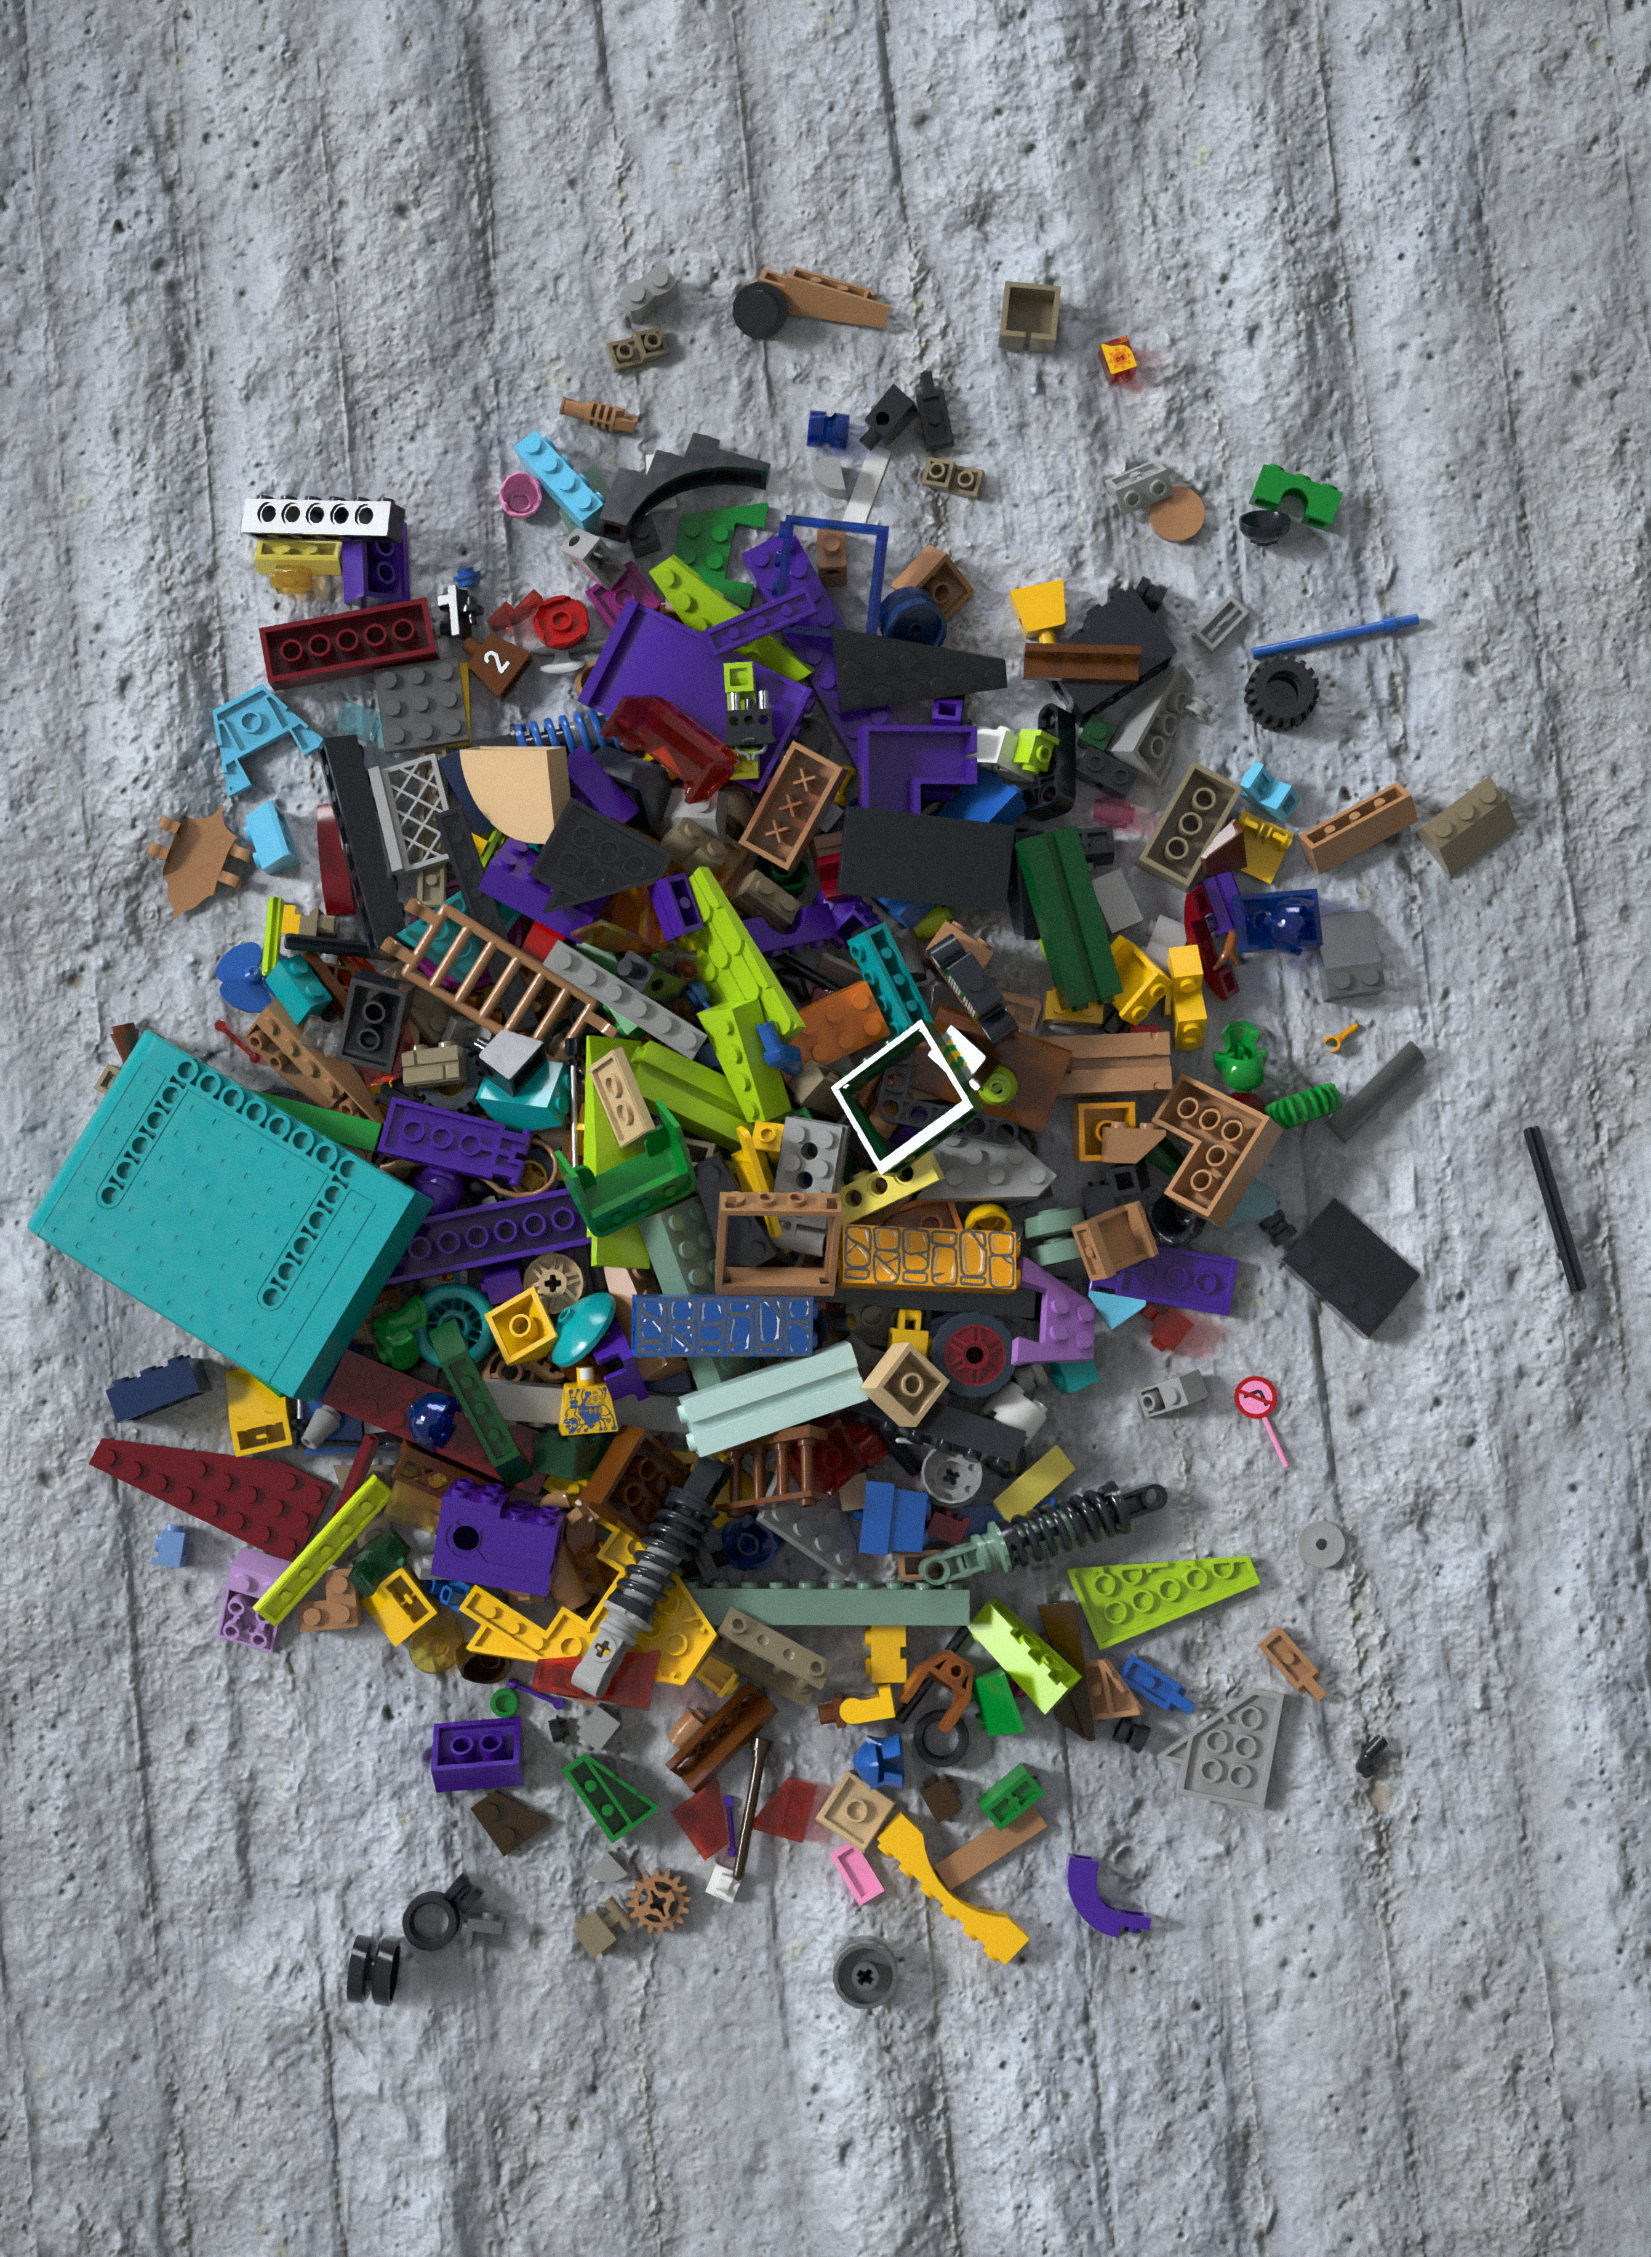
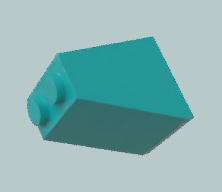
M547 1061L514 1098L484 1076L475 1099L495 1122L506 1124L505 1130L519 1133L524 1129L532 1131L563 1126L571 1103V1071L564 1063Z

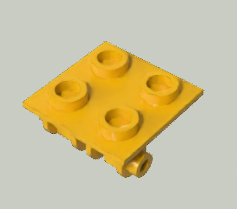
M1242 810L1237 822L1244 832L1247 867L1238 870L1271 885L1286 850L1293 840L1294 833Z

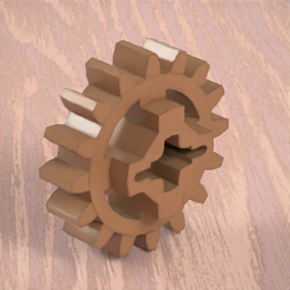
M656 1867L652 1876L647 1871H644L643 1881L638 1878L634 1880L633 1883L637 1889H629L628 1894L634 1897V1899L627 1902V1907H634L635 1910L631 1912L630 1918L639 1917L640 1920L637 1927L640 1928L644 1924L648 1925V1933H651L653 1928L656 1927L661 1935L666 1926L671 1931H674L675 1921L680 1924L684 1922L685 1919L681 1913H689L690 1907L684 1903L691 1900V1895L683 1893L688 1888L687 1883L682 1885L678 1883L681 1875L678 1874L672 1878L670 1877V1869H667L665 1874H660L659 1868ZM658 1882L667 1883L671 1887L666 1888L663 1886H659ZM646 1888L648 1898L640 1904V1893ZM655 1895L659 1898H665L663 1907L659 1903L653 1904ZM678 1898V1908L672 1914L670 1904ZM653 1914L659 1916L660 1920L652 1919L647 1915Z

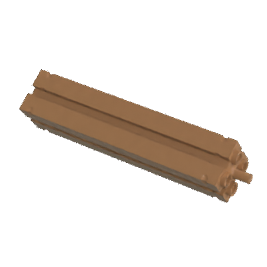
M1169 1031L1035 1037L1072 1050L1071 1056L1076 1058L1071 1074L1065 1073L1055 1100L1166 1095L1172 1090ZM922 1042L915 1048V1061L907 1098L938 1105L957 1104L911 1087L927 1043ZM911 1051L899 1060L907 1059L910 1056ZM894 1074L889 1077L888 1083L892 1088L898 1089L904 1085L905 1079L902 1075Z

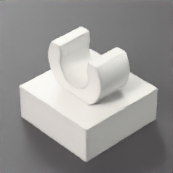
M716 1863L705 1892L732 1903L741 1880L736 1881L733 1878L732 1868Z

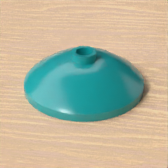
M607 1292L594 1293L578 1300L561 1312L558 1317V1323L555 1326L559 1338L550 1349L551 1359L557 1366L564 1368L575 1364L586 1356L600 1341L608 1329L616 1310V1301L613 1296Z

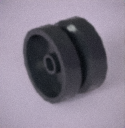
M356 1936L348 1968V2002L364 2004L371 1992L375 2005L391 2006L395 1996L400 1966L401 1945L399 1939L384 1937L379 1943L378 1948H376L373 1936Z

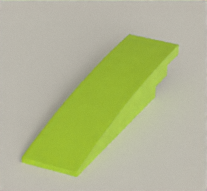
M586 1036L583 1165L588 1166L594 1173V1176L645 1152L646 1149L644 1146L645 1136L632 1145L621 1149L588 1067L613 1049L622 1047L632 1070L634 1063L631 1062V1059L637 1047H642L641 1041ZM637 1221L605 1237L594 1236L587 1227V1238H592L591 1266L640 1270L650 1269V1257Z

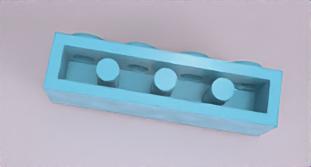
M535 430L514 446L523 467L539 481L544 490L580 529L591 534L599 530V517L606 500L598 491L593 493L589 489L590 484L583 474H575L572 470L574 468L564 454L559 456L555 452L557 449L549 437L545 436L542 438Z

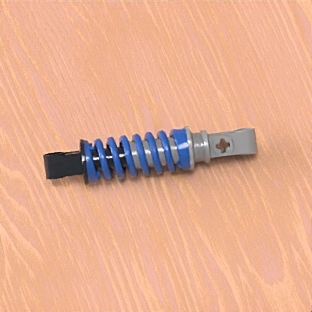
M589 709L588 718L583 719L579 711L573 714V721L571 722L568 721L566 715H560L558 717L559 729H555L551 718L544 719V732H540L536 721H530L528 724L530 735H524V732L527 731L525 723L510 724V734L488 739H477L469 744V748L477 746L566 747V756L568 757L570 753H573L581 745L590 755L603 745L611 748L617 747V750L628 753L629 744H631L632 752L648 751V742L653 739L605 715L598 716L597 711Z

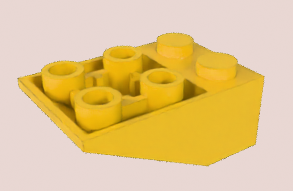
M243 1368L226 1371L230 1431L236 1457L291 1446L292 1432L297 1430V1428H294L292 1425V1420H295L290 1397H278Z

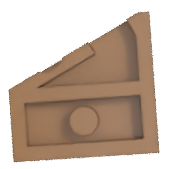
M1108 1658L1084 1661L1093 1721L1135 1716L1144 1713L1142 1705Z

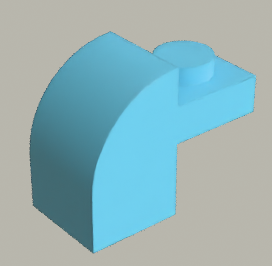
M1256 761L1250 770L1244 774L1240 786L1243 787L1240 795L1248 803L1263 813L1285 823L1301 800L1292 786L1273 779L1266 767Z

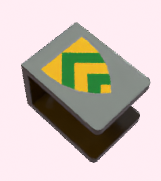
M951 1025L942 1038L971 1087L979 1091L1000 1066L1001 1061L968 1031ZM931 1050L928 1056L944 1070L934 1051Z

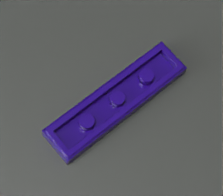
M805 586L703 630L701 633L712 658L715 659L817 615L819 612L808 587Z

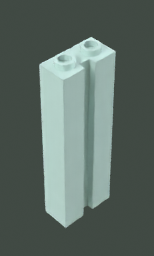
M844 1340L813 1351V1356H797L680 1396L681 1405L676 1408L681 1423L687 1422L690 1433L685 1436L690 1451H696L701 1458L868 1400V1396L860 1389L863 1380L859 1375L858 1364L851 1343Z

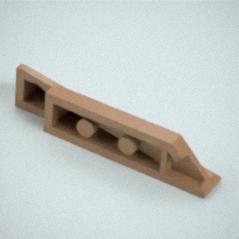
M795 266L791 267L787 276L763 268L757 282H767L780 290L785 297L788 306L787 314L878 328H884L887 323L891 306L877 302V294L865 287Z

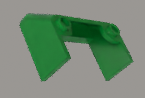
M661 1100L655 1102L662 1124L656 1126V1129L645 1135L644 1146L646 1151L597 1176H594L592 1170L586 1165H578L572 1168L560 1150L554 1152L564 1183L584 1222L596 1237L608 1236L686 1197L693 1192L697 1185V1178L681 1125Z

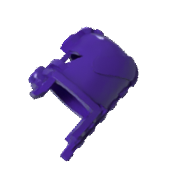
M821 891L812 901L811 906L828 903L837 936L831 939V943L837 949H850L847 940L851 939V934L862 925L871 929L882 923L877 918L878 915L872 911L873 907L863 902L859 895L825 901Z

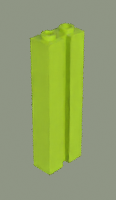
M651 1040L643 1047H637L631 1059V1062L634 1063L632 1072L650 1113L659 1117L655 1102L661 1100L681 1125V1128L734 1153L742 1149L736 1128L739 1126L745 1127L752 1137L755 1122H747L726 1076ZM792 1109L765 1122L782 1124L781 1120L797 1111ZM765 1152L770 1169L776 1172L778 1164L770 1163L769 1154Z

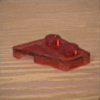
M791 1776L788 1777L776 1794L771 1797L765 1804V1807L754 1818L753 1829L803 1843L818 1784Z
M717 1778L709 1782L698 1794H693L670 1812L704 1861L729 1843L720 1795V1784Z

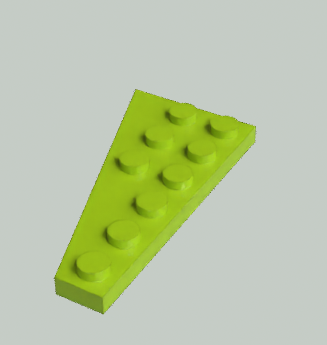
M672 555L649 571L684 625L699 633L745 613L738 606L734 607L724 599V595L717 589L713 590L702 581L699 574L675 555ZM771 635L733 650L795 682H798L815 670L808 663L804 664L793 655L794 652L787 646L783 647Z
M1249 1556L1065 1568L1099 1650L1261 1584Z

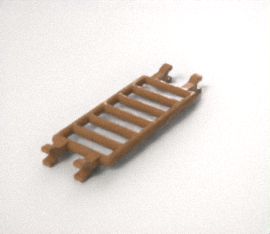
M412 897L404 909L430 924L414 951H411L391 936L386 938L380 947L385 952L406 963L401 971L404 978L496 1035L501 1030L515 1032L546 980L562 989L531 1038L543 1042L571 995L586 1003V1006L566 1038H579L588 1023L610 1038H613L618 1031L615 1026L616 1023L595 1012L600 1005V1001L542 965L543 963L449 904H442L438 912H435L418 899ZM447 918H450L463 927L429 980L415 970ZM474 933L487 941V944L454 996L440 987L470 936ZM498 948L511 956L512 959L482 1008L478 1011L467 1004L465 1000ZM523 964L537 974L505 1026L491 1019L490 1015ZM565 1039L554 1057L546 1053L548 1061L564 1063L570 1059V1056L565 1054ZM578 1055L577 1059L581 1061L582 1066H576V1070L586 1076V1059Z

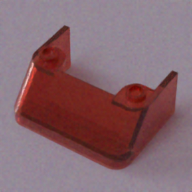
M654 694L623 696L599 734L603 738L617 737L619 739L618 743L628 751L633 752L634 749L644 750L684 781L682 787L685 790L684 795L686 798L684 801L687 804L707 802L737 772L743 762L735 752L672 703Z

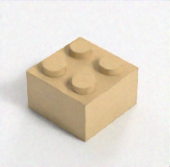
M910 1342L893 1343L861 1385L860 1389L899 1427H917L950 1381Z

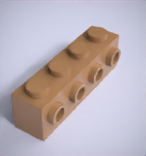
M1396 782L1299 835L1307 863L1320 875L1417 822L1418 818L1412 796Z

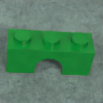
M1263 464L1248 504L1265 510L1276 511L1283 498L1295 497L1304 506V515L1301 523L1327 532L1333 522L1343 492L1337 491L1338 489L1331 484L1323 483L1321 485L1312 482L1306 475H1293L1285 472L1284 468L1279 465L1270 464L1268 466Z

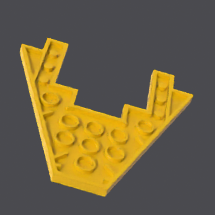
M597 1455L582 1477L558 1462L542 1487L550 1493L566 1490L571 1507L576 1508L575 1502L579 1499L602 1458ZM604 1519L599 1522L595 1521L612 1532L596 1557L618 1571L619 1574L587 1622L562 1606L545 1631L494 1596L474 1585L459 1607L462 1613L481 1624V1627L466 1649L477 1654L576 1669L600 1630L598 1627L599 1623L605 1621L606 1616H608L609 1611L602 1604L607 1600L609 1594L614 1592L617 1587L616 1582L620 1578H628L625 1574V1567L628 1564H636L633 1560V1553L637 1550H644L641 1543ZM673 1573L671 1580L677 1584L676 1588L671 1590L665 1587L662 1592L668 1596V1602L663 1604L657 1601L654 1606L660 1610V1616L654 1617L652 1632L641 1631L638 1634L635 1647L629 1648L614 1676L686 1687L718 1638L717 1633L677 1574ZM605 1650L603 1654L609 1655L611 1650Z

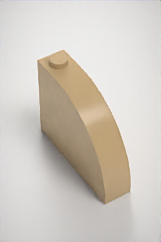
M477 746L459 750L462 770L468 789L478 808L491 824L515 840L525 843L545 844L571 797L566 747Z

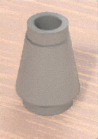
M323 1405L321 1409H316L301 1441L307 1447L316 1449L318 1445L340 1427L341 1415L328 1405Z

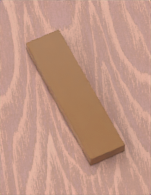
M1033 1804L1001 1832L995 1825H992L933 1865L949 1891H951L1048 1826Z

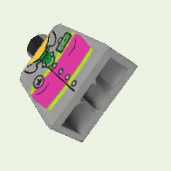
M576 528L570 536H566L561 542V552L577 570L609 591L627 570L601 538L580 528ZM600 560L602 562L601 567L597 568L599 565L593 561Z

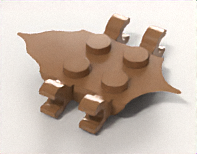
M220 805L213 815L206 818L194 819L186 817L181 823L164 816L160 820L158 827L174 834V840L170 849L151 842L147 853L165 861L163 876L167 881V896L173 907L174 920L182 912L195 908L206 897L214 895L219 882L239 891L244 882L241 877L224 871L230 856L251 865L253 853L248 849L235 845L238 837L232 834L223 822V805Z

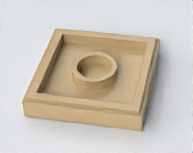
M847 1769L815 1817V1820L864 1853L896 1802L876 1788L870 1791V1785Z

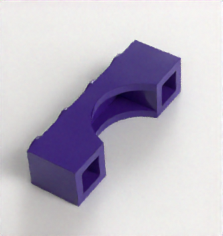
M828 903L798 910L794 920L788 925L784 934L778 933L769 927L762 916L741 920L761 954H766L767 959L784 955L783 950L787 949L789 954H794L806 950V945H810L811 949L828 945L826 940L837 936Z

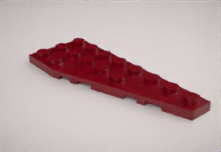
M101 1438L89 1462V1465L275 1557L294 1562L304 1551L335 1489V1486L284 1461L243 1456L236 1457V1455L110 1438Z

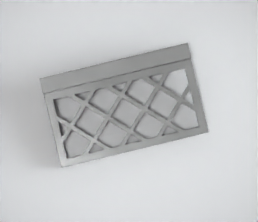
M433 753L385 769H381L379 766L368 769L387 853L394 875L402 881L411 878L410 874L450 862L448 853L441 855L435 852L442 841L440 831L429 826L434 818V814L450 809L437 755ZM432 763L433 772L428 780L417 775L422 766ZM399 773L408 775L401 789L392 785V775ZM414 779L425 784L417 797L406 792ZM430 787L439 791L440 795L434 806L423 801ZM403 796L414 801L407 814L398 810V804ZM420 804L431 810L423 823L413 818ZM410 821L420 826L413 840L404 835V830ZM426 830L437 835L430 848L419 843ZM415 847L427 852L421 862L411 864L410 856Z

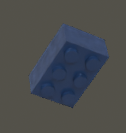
M180 1355L167 1360L168 1366L157 1367L155 1365L141 1370V1376L138 1378L136 1376L131 1378L127 1376L112 1382L114 1387L105 1391L117 1423L137 1421L212 1391L201 1358Z

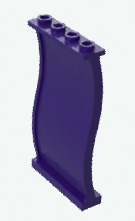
M628 597L577 700L581 704L730 779L728 752L730 749L724 744L726 739L725 711H728L724 663L753 662L758 709V692L763 691L764 701V690H767L769 692V708H772L774 711L775 738L778 741V745L767 747V750L760 754L759 778L733 781L763 796L788 751L787 748L791 740H797L803 728V724L800 722L804 714L809 715L816 703V699L813 698L815 694L813 689L786 678L735 651L713 659L701 633L640 604ZM768 718L763 719L761 721V724H766L768 722Z

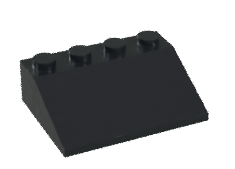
M1333 1198L1277 1260L1281 1266L1361 1338H1369L1420 1276L1414 1268L1336 1198Z

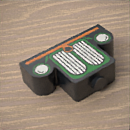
M952 933L927 950L928 957L993 1049L1018 1033L1019 1027L1016 1021L1003 1005L1004 997L971 951L966 953L961 943Z

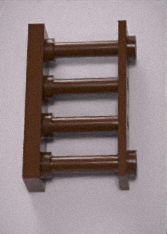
M813 1425L782 1429L715 1452L726 1455V1459L729 1460V1465L732 1467L730 1475V1503L715 1505V1509L718 1512L727 1513L728 1518H744L745 1513L794 1505L810 1508L816 1507L817 1502L829 1500L828 1494L813 1491V1448L816 1447L815 1443L827 1441V1429ZM798 1446V1448H801V1492L789 1493L788 1452L791 1451V1447ZM774 1450V1452H777V1495L765 1497V1456L768 1455V1451ZM750 1454L753 1456V1499L742 1501L741 1460L744 1459V1455Z

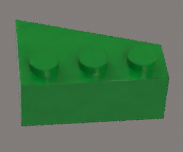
M583 1752L560 1769L612 1844L660 1809L659 1806L586 1752Z

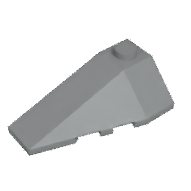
M1176 662L1122 723L1106 750L1111 757L1140 771L1137 778L1154 787H1160L1172 764L1174 755L1170 754L1174 739H1179L1181 731L1177 729L1181 714L1185 713L1184 708L1188 705L1194 679L1181 662Z
M671 788L672 793L660 829L656 834L664 837L683 817H686L698 823L706 835L714 837L724 845L729 796L719 790Z

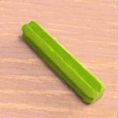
M275 896L269 898L267 905L262 975L268 977L280 958L284 900L281 897Z

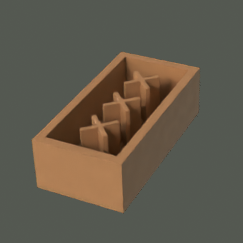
M792 741L738 843L787 871L795 872L849 770L803 744Z

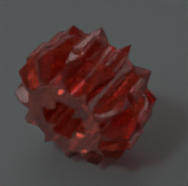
M852 1423L839 1436L841 1443L843 1441L847 1444L842 1436L848 1440L850 1446L846 1447L844 1445L845 1450L865 1468L873 1469L888 1454L887 1445L870 1426L861 1427Z

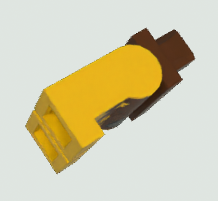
M879 1683V1692L861 1695L858 1692H850L843 1697V1692L834 1693L832 1700L819 1702L820 1724L836 1722L837 1729L845 1728L847 1723L857 1724L895 1717L896 1708L891 1683Z

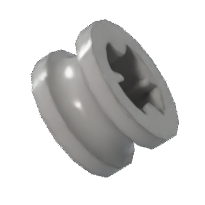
M1192 696L1190 699L1191 704L1186 705L1184 711L1196 721L1205 723L1207 720L1206 715L1211 714L1213 709L1202 699Z

